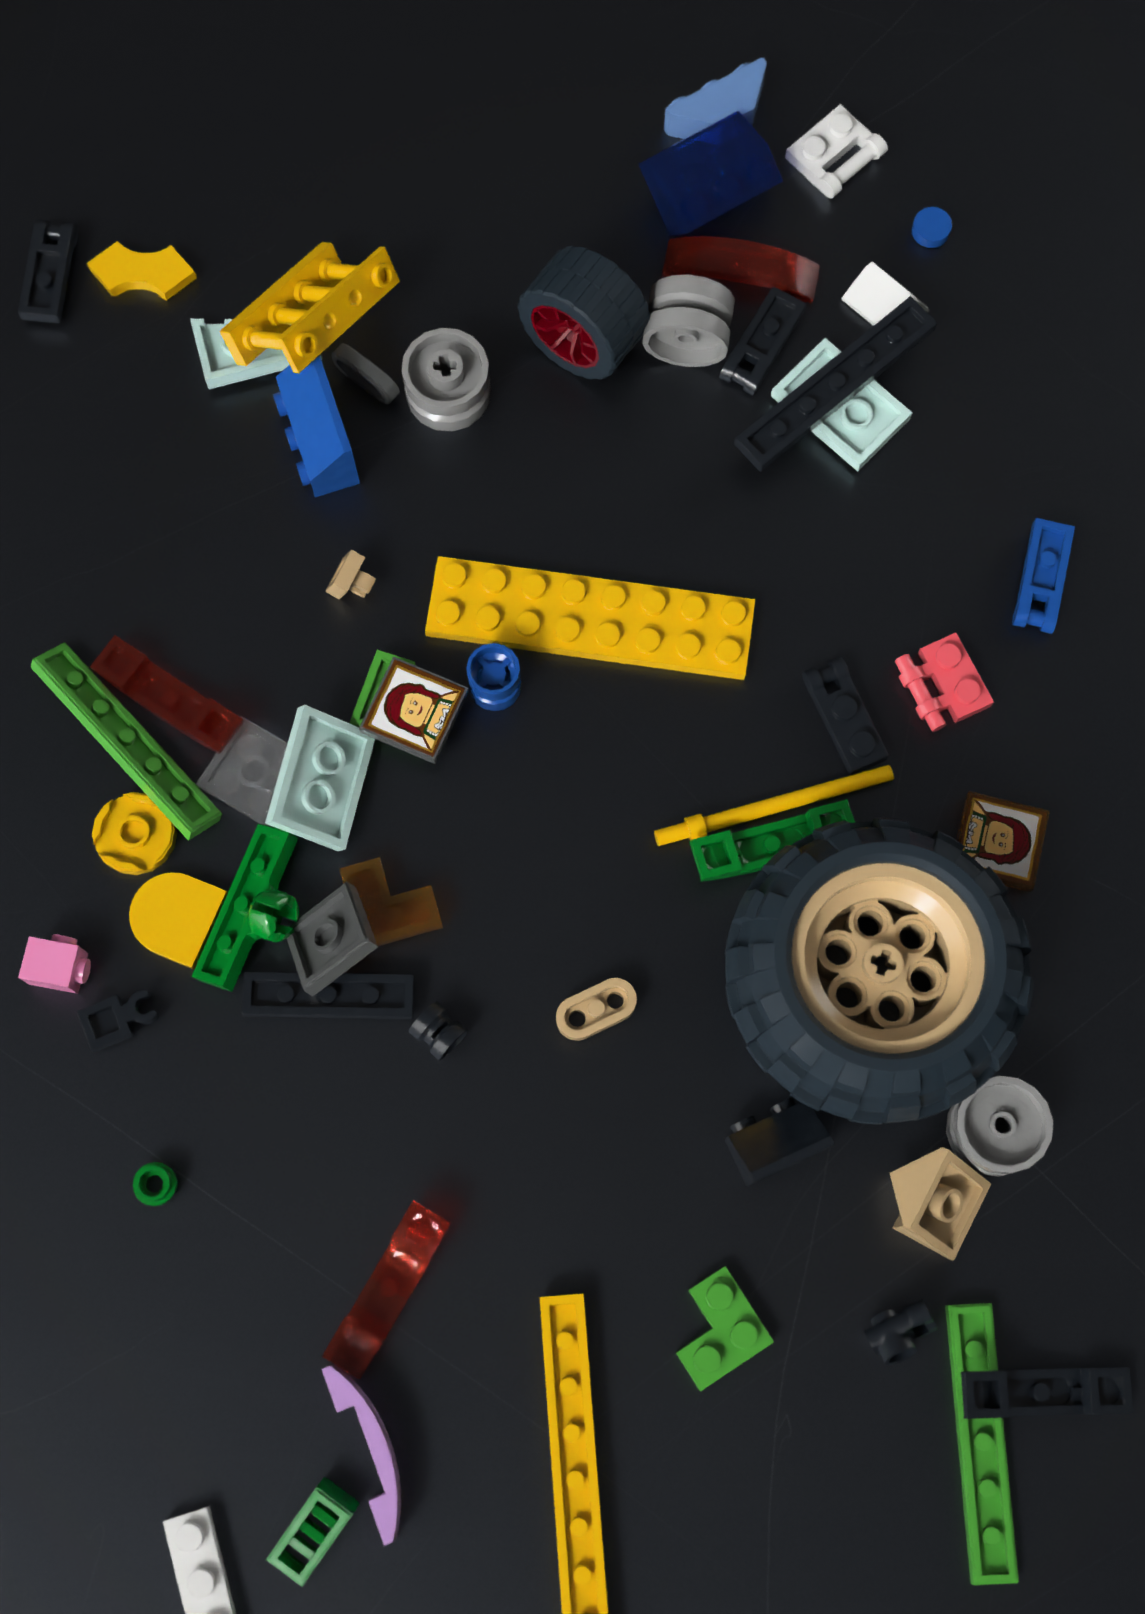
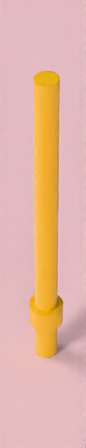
M885 765L704 817L699 813L685 817L683 823L654 830V836L658 846L687 838L690 840L707 836V833L889 782L894 780V774L891 766Z

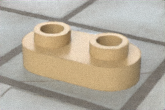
M607 979L565 999L559 1005L556 1012L557 1027L561 1034L570 1040L579 1041L589 1038L629 1018L636 1007V992L633 986L624 979ZM614 994L619 995L623 999V1005L616 1009L611 1008L607 1003L608 997ZM576 1012L583 1014L585 1017V1023L579 1027H575L569 1022V1017Z

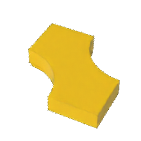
M117 241L87 263L89 270L112 296H117L129 290L142 289L152 291L167 301L197 279L195 271L172 245L154 253H138L125 248Z

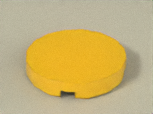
M130 792L122 794V797H118L115 800L112 799L106 803L94 820L92 838L96 851L106 865L119 873L140 875L152 872L165 863L174 850L177 829L145 793Z

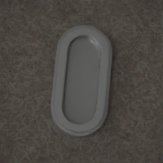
M341 343L331 354L336 367L378 401L390 404L399 395L400 391L396 383L384 371L349 345Z

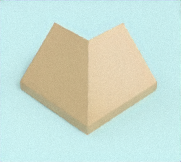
M941 1147L890 1172L900 1212L893 1229L954 1261L991 1183L949 1149Z

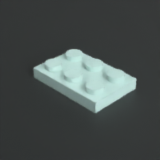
M824 338L772 389L771 397L779 403L841 353V351ZM873 380L813 429L812 432L856 471H859L910 420L912 412Z
M307 705L298 707L265 824L336 851L345 850L375 739L360 733L359 727Z

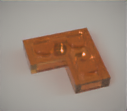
M380 857L339 868L343 884L348 881L357 888L378 946L443 928L431 885L391 896Z

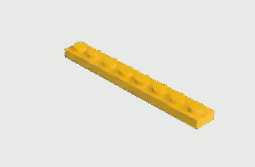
M584 1294L540 1297L562 1614H608Z

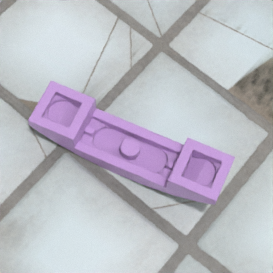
M331 1365L323 1368L322 1372L336 1411L340 1412L352 1406L355 1407L385 1491L368 1501L385 1546L397 1538L400 1523L401 1487L396 1456L385 1425L368 1396L347 1373L336 1365Z

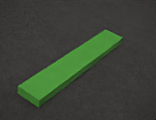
M65 642L32 659L31 669L188 841L220 821L222 812Z
M992 1303L945 1305L970 1582L973 1585L1019 1583L1003 1418L964 1419L961 1372L998 1370Z

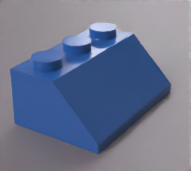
M320 355L300 373H294L289 364L276 376L280 392L274 393L273 397L280 417L285 415L289 417L291 426L284 428L291 451L300 450L303 461L297 462L296 466L303 486L311 484L314 496L318 497L360 484L352 449Z

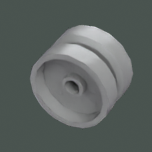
M671 275L659 279L650 289L648 302L650 319L644 329L642 342L646 351L659 360L679 366L704 367L720 362L726 357L729 345L730 329L728 326H730L735 302L731 291L721 283L701 276Z
M438 328L425 332L411 342L403 356L402 377L407 402L414 416L422 424L441 431L463 429L481 418L489 405L491 392L489 362L481 344L472 335L459 329Z
M1005 1076L990 1078L977 1092L952 1106L947 1114L946 1135L952 1152L980 1175L999 1177L1030 1168L1044 1156L1052 1140L1053 1118L1047 1101L1035 1087L1019 1078ZM995 1121L996 1124L1003 1123L1004 1132L999 1133L996 1130Z

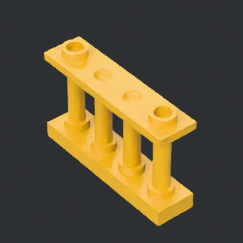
M321 242L219 332L237 365L248 366L267 348L283 350L293 372L300 373L395 287L400 280L385 247H378L361 264L350 265L341 264L332 243Z

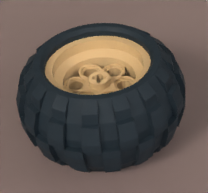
M875 817L873 821L850 823L840 821L813 830L812 834L798 840L794 844L786 845L763 866V869L752 881L747 891H745L731 923L725 949V990L731 1016L735 1019L739 1031L747 1044V1050L764 1073L768 1072L780 1085L790 1092V1096L817 1111L823 1110L830 1114L847 1118L851 1122L881 1125L883 1123L916 1121L940 1113L977 1092L995 1072L1001 1069L1017 1045V1038L1025 1016L1030 1012L1034 982L1030 977L1029 953L1032 951L1031 943L1023 918L1017 917L1013 906L1006 896L1009 890L989 866L986 869L983 868L974 858L963 851L965 845L937 830L933 834L911 827L909 822L905 820ZM862 917L872 919L878 927V934L875 936L864 935L857 926V920ZM911 931L919 940V948L912 950L903 946L899 937L900 932ZM829 946L842 948L846 953L847 962L842 965L831 963L827 959L826 948ZM879 956L886 958L885 966L891 968V970H887L883 975L877 974V966L870 963L875 962ZM920 972L926 975L930 981V990L928 992L916 990L910 981L911 973ZM845 987L854 991L857 996V1006L852 1008L842 1006L836 997L837 989ZM890 1001L897 1006L899 1010L897 1021H887L880 1015V1002Z

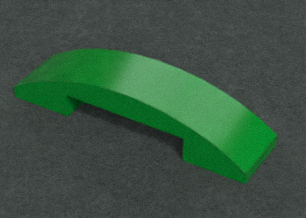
M846 799L808 809L803 815L734 833L727 830L690 840L689 843L701 882L761 871L763 866L786 845L794 844L798 840L812 834L813 830L840 821L850 823L855 821Z

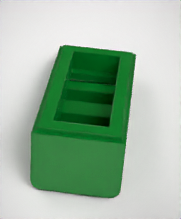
M324 1477L266 1560L302 1587L359 1506V1502L331 1480ZM309 1513L330 1527V1532L327 1533L307 1518ZM300 1529L320 1545L318 1549L297 1535V1530ZM289 1544L308 1558L309 1562L307 1565H304L287 1552L285 1547Z

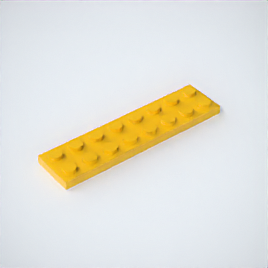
M438 556L425 634L427 637L478 644L497 643L514 649L744 680L755 599Z

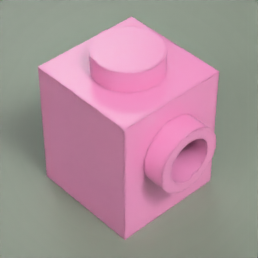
M53 934L51 940L29 936L18 978L29 985L78 994L80 985L85 984L88 980L91 961L87 959L88 952L77 945L78 940L58 934Z

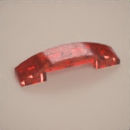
M691 236L669 239L662 277L694 275L768 288L774 286L803 302L813 303L820 265L800 255L762 243L725 237Z
M114 635L90 666L93 671L142 707L186 736L218 754L224 750L245 722L241 717L212 698L207 699L152 663L145 654Z
M415 1200L412 1201L392 1235L389 1246L351 1311L343 1319L323 1353V1358L360 1380L425 1273L451 1222Z

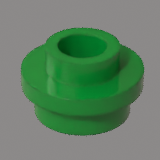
M160 1162L145 1164L137 1171L133 1180V1190L139 1201L149 1206H160L167 1203L174 1196L177 1189V1177L174 1171L168 1165ZM159 1176L163 1180V1187L160 1191L153 1193L149 1188V1182L153 1177Z

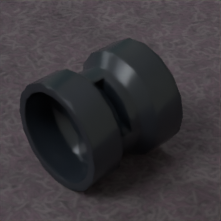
M436 1001L415 1020L408 1032L417 1041H425L430 1046V1053L438 1061H441L459 1045L469 1030L459 1021H452L447 1016V1009Z

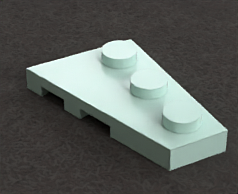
M190 319L208 389L283 371L289 365L283 350L270 348L264 350L248 366L237 365L219 332L233 319H225L224 324H205L204 319Z

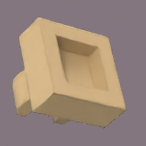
M351 549L343 557L325 592L340 599L350 590L364 598L366 593L370 592L376 580L368 573L359 570L365 557Z

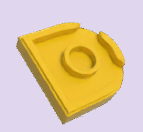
M182 873L157 875L145 882L133 897L129 911V921L133 934L149 951L194 970L228 892Z

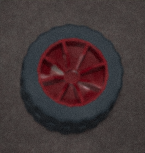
M568 246L557 251L522 293L518 301L520 321L523 323L526 333L531 337L534 344L549 359L556 362L563 369L579 377L582 376L592 380L606 379L607 376L612 375L644 335V329L650 319L647 301L631 277L612 260L584 247Z

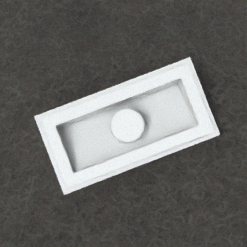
M870 262L842 297V300L873 326L910 296L927 313L929 312V308L874 262Z

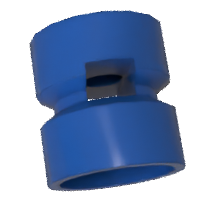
M497 643L485 644L474 650L468 658L466 667L471 697L483 709L491 711L505 710L513 705L520 695L521 675L518 658L511 649Z

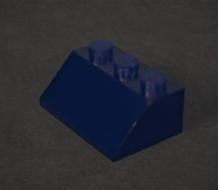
M739 111L731 113L638 163L670 235H685L783 182L768 144Z

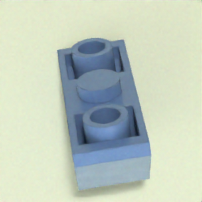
M761 57L752 63H743L733 73L722 79L711 80L701 90L687 97L682 96L675 99L665 111L664 131L666 134L676 138L721 147L751 131L763 87L767 62Z

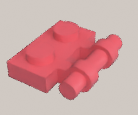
M953 633L920 648L918 655L923 663L921 666H915L909 654L902 655L895 660L901 673L898 677L904 688H909L918 705L915 708L921 720H926L932 732L946 726V722L940 712L948 709L952 719L957 723L990 708L994 703L957 633ZM932 679L940 694L939 697L932 698L924 683L925 680Z

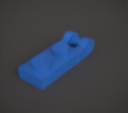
M1035 518L1032 523L1012 625L1024 628L1028 624L1040 627V632L1053 634L1058 619L1075 526ZM1032 600L1045 602L1044 611L1031 609Z

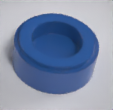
M927 207L920 210L915 216L912 225L913 238L918 244L927 248H936L943 245L947 241L952 229L951 218L947 212L938 207Z

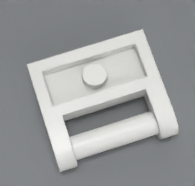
M840 104L786 150L785 158L825 196L833 198L842 190V185L872 159L877 160L888 151V147L880 135L872 134ZM856 144L861 147L856 154L833 173L825 171Z

